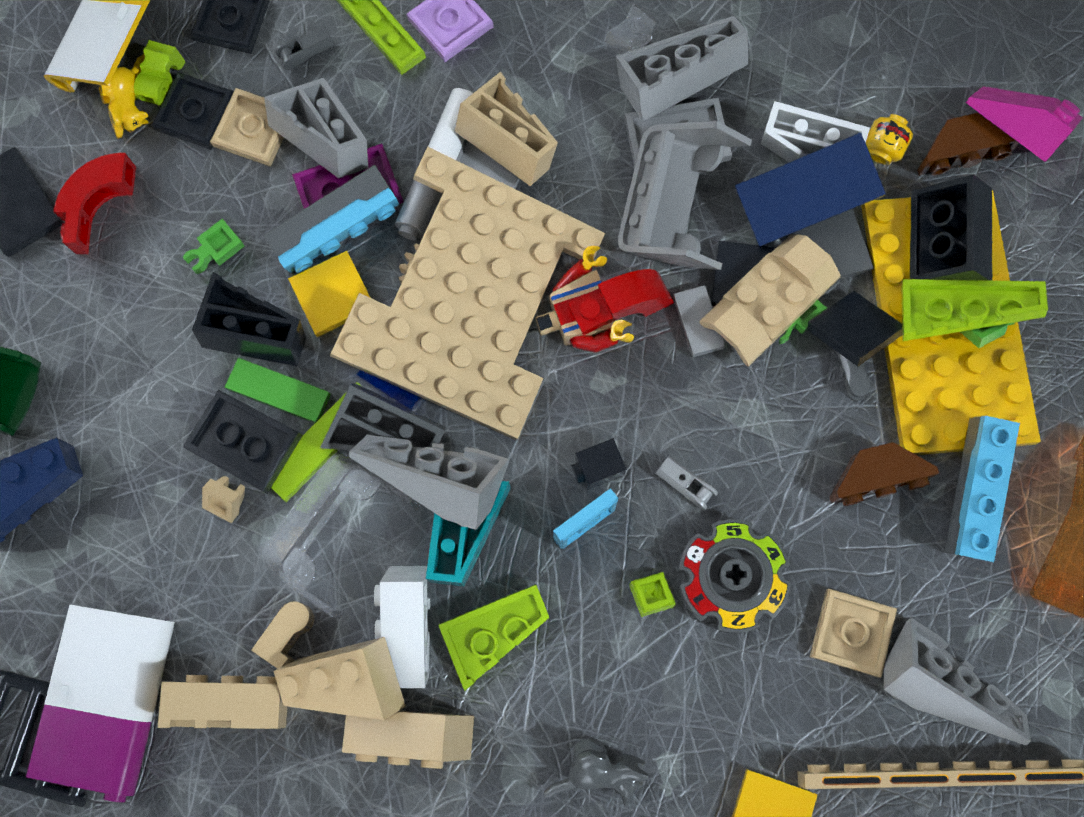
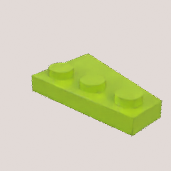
M536 584L439 623L438 626L464 692L486 671L496 665L516 645H519L550 618Z

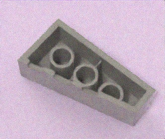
M735 16L618 55L616 56L620 88L642 122L748 65L747 31Z

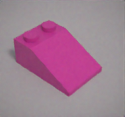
M985 86L975 92L965 102L1044 162L1048 160L1083 119L1078 114L1080 109L1066 99L1061 102L1053 97Z

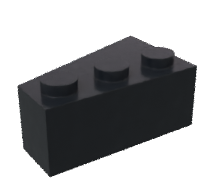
M214 272L212 273L192 328L201 347L297 367L306 341V335L300 319L267 301L263 302L255 298L242 287H235L223 280L222 276Z

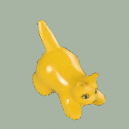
M144 54L137 58L132 69L118 67L109 85L99 86V93L103 104H109L108 114L117 139L122 138L123 129L127 132H133L136 128L141 127L142 124L149 123L145 119L148 117V114L139 111L135 106L136 97L134 93L135 79L141 72L140 63L144 61Z

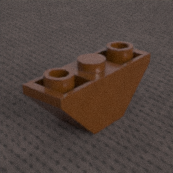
M979 112L949 119L937 134L917 171L919 176L929 173L937 176L958 166L970 168L983 160L993 158V161L1003 160L1012 155V151L1019 142Z
M891 442L860 450L853 455L829 498L831 504L842 501L843 506H850L863 502L864 495L875 493L876 498H882L897 493V487L908 485L909 490L928 486L930 485L929 479L938 475L939 471L937 466Z

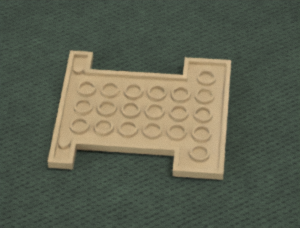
M427 147L413 180L442 193V197L391 307L359 293L330 356L517 440L543 378L514 365L516 357L561 253L564 252L579 260L583 259L584 250L588 246H600L605 233Z

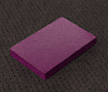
M383 144L367 148V169L375 165L399 204L404 203ZM318 165L295 173L292 176L305 209L367 169L337 178L323 166Z

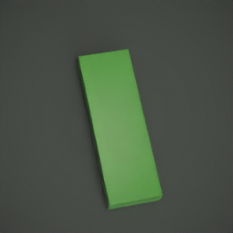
M241 358L237 359L224 387L228 391L312 423H316L322 417L331 396L330 392Z

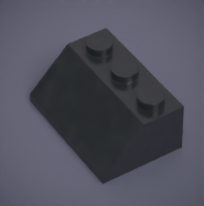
M974 174L911 190L910 279L992 281V188Z

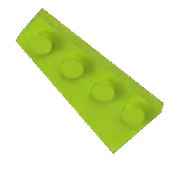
M903 279L902 281L903 341L1046 317L1048 311L1045 281Z

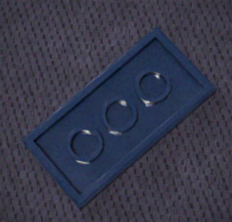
M862 133L853 135L735 185L759 247L886 195Z

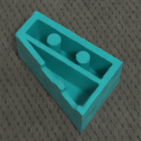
M502 481L491 512L476 530L460 526L434 513L426 571L427 581L436 584L465 586L511 489L509 481Z

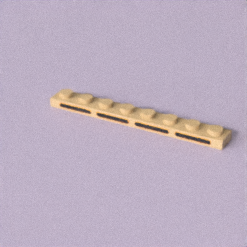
M1061 759L1062 766H1049V760H1025L1026 767H1013L1012 761L992 760L989 761V768H976L975 761H953V768H939V762H916L917 769H903L902 763L888 762L880 763V770H866L865 763L844 764V770L830 771V764H808V771H797L798 786L804 789L1084 784V759Z

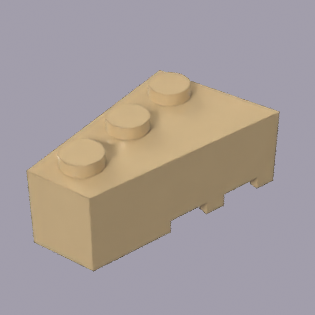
M385 637L299 658L273 671L284 706L383 721L406 707Z
M400 710L383 721L346 715L342 752L356 754L355 761L377 762V756L388 757V764L410 765V759L421 760V767L441 769L443 768V762L471 760L474 716Z

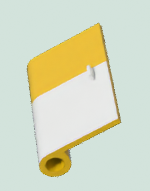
M82 0L44 75L45 79L57 88L67 92H74L79 82L108 86L150 0Z

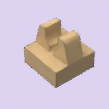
M223 476L217 481L210 479L202 488V508L232 523L239 515V508L245 494V486L240 484L236 490L228 488V477Z

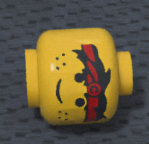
M890 114L889 117L875 119L866 140V146L873 161L883 165H890L891 162H897L903 158L913 137L912 131L906 126L908 121L905 118L896 114Z

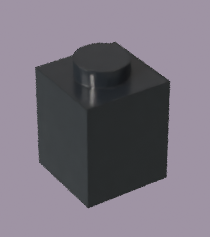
M614 438L576 452V463L571 465L578 484L584 482L587 490L623 477L627 470Z

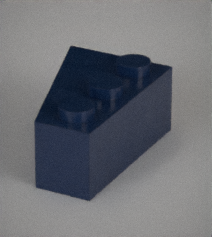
M56 437L0 460V543L19 524L24 525L32 518L31 515L45 503H51L83 477L73 445Z

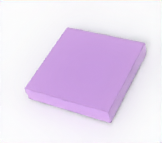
M425 0L407 13L408 21L444 62L493 28V21L474 0Z

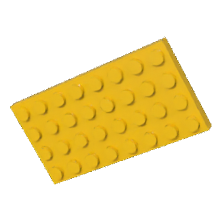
M992 190V281H1010ZM911 197L873 200L863 204L861 208L868 252L873 265L872 276L877 307L902 323L903 279H910ZM1018 322L1008 325L1005 335L981 348L974 345L960 332L903 341L902 335L884 348L901 447L915 455L964 451L969 419L979 416H989L1020 423L1016 446L1036 445L1041 442Z

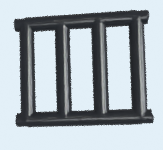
M0 670V717L11 687L29 692L3 770L0 769V785L68 805L84 807L88 797L87 794H84L85 789L71 786L70 788H65L50 782L31 779L17 774L43 697L47 696L50 682Z

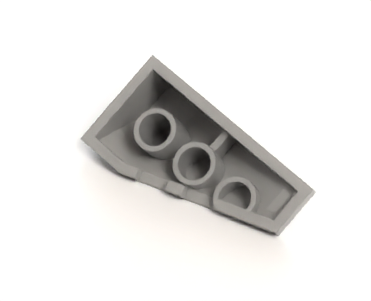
M366 435L349 451L351 459L441 518L475 530L491 512L509 463L507 458L475 448L465 447L464 453L445 451L444 444L432 443V447H413L409 440Z

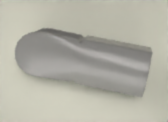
M671 456L667 457L655 473L701 510L705 511L708 508L706 503L712 496L716 497L718 494L715 488L694 475ZM692 482L700 487L696 495L687 490Z

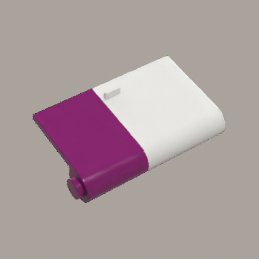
M69 605L26 774L27 778L104 793L103 799L112 802H126L127 796L135 795L175 622Z

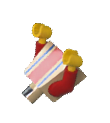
M588 246L583 252V259L574 264L554 286L553 292L549 295L552 312L535 317L541 336L559 330L565 345H572L576 349L594 353L616 345L619 340L629 343L634 339V335L630 333L623 335L624 328L631 326L632 323L622 319L615 320L583 336L569 308V302L598 289V284L602 283L597 270L592 271V266L601 267L607 262L605 256H600L594 261V253L600 249L599 246Z

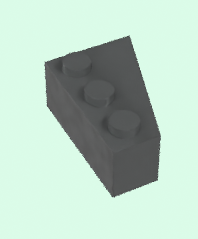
M353 382L320 448L350 451L366 435L409 440L413 447H432V443H440L445 432V426Z

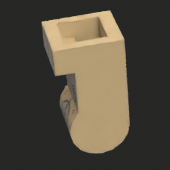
M299 602L285 604L251 651L277 669L294 661L295 659L290 657L288 652L299 636L312 628L314 623L313 611L308 606Z

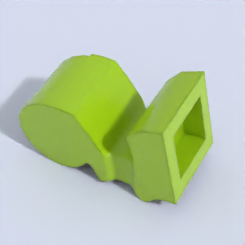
M149 40L143 49L145 58L140 63L141 72L135 79L134 93L138 100L161 106L173 82L169 72L170 68L180 70L186 61L176 47Z

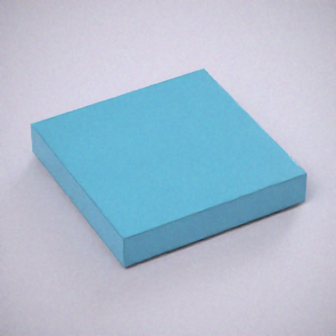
M610 488L553 530V539L560 549L570 545L615 511L618 497Z

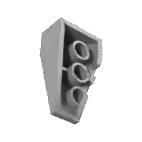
M913 618L906 621L884 664L885 691L893 698L901 700L914 709L1023 745L1031 742L1027 715L996 686L989 684L986 687L973 672L975 667L966 659L960 663L946 650L949 644L942 637Z

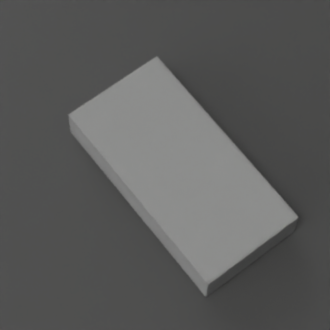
M705 285L673 294V301L692 358L724 349L723 337L715 330L704 328L700 324V320L713 309Z

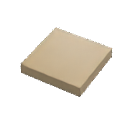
M235 88L210 142L213 147L271 167L284 137L268 126L264 97Z
M826 589L810 657L881 678L897 609L832 589Z

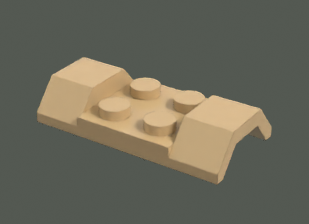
M790 234L774 251L769 252L723 296V299L700 320V324L704 328L715 330L736 349L743 363L749 367L841 275L832 257L806 235Z

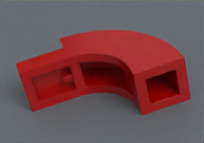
M125 152L107 154L87 162L68 178L57 196L53 212L65 222L60 230L61 239L75 254H88L92 221L97 210L114 197L133 196L136 166Z
M643 269L606 280L598 284V289L569 302L568 305L584 336L628 315L642 313L644 317H647L674 304V301L659 272L653 269Z

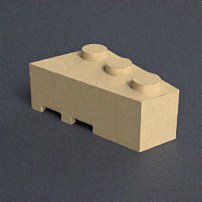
M499 72L460 103L455 132L531 186L549 170L558 142L535 114L530 115L522 105L523 99L518 93L513 94L505 84L506 78Z
M186 675V682H162L158 728H286L287 706L283 705L275 677L257 676L256 684L243 683V676H221V683H208V675Z

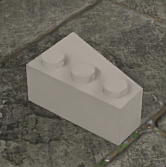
M324 78L264 97L268 126L337 178H342L368 168L367 140Z

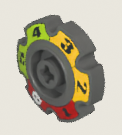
M733 519L715 522L709 527L710 537H703L700 533H697L682 552L678 571L686 574L687 582L679 586L680 595L686 607L696 619L703 621L707 617L714 618L717 631L725 633L753 631L759 628L758 619L760 615L773 619L786 604L791 590V582L782 577V570L790 566L789 559L782 545L770 532L766 531L761 536L755 535L752 531L751 522ZM732 568H734L736 574H741L742 579L737 581L735 585L732 579L726 577V574Z

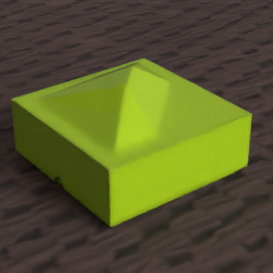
M663 572L633 580L629 584L641 617L673 608L676 604Z

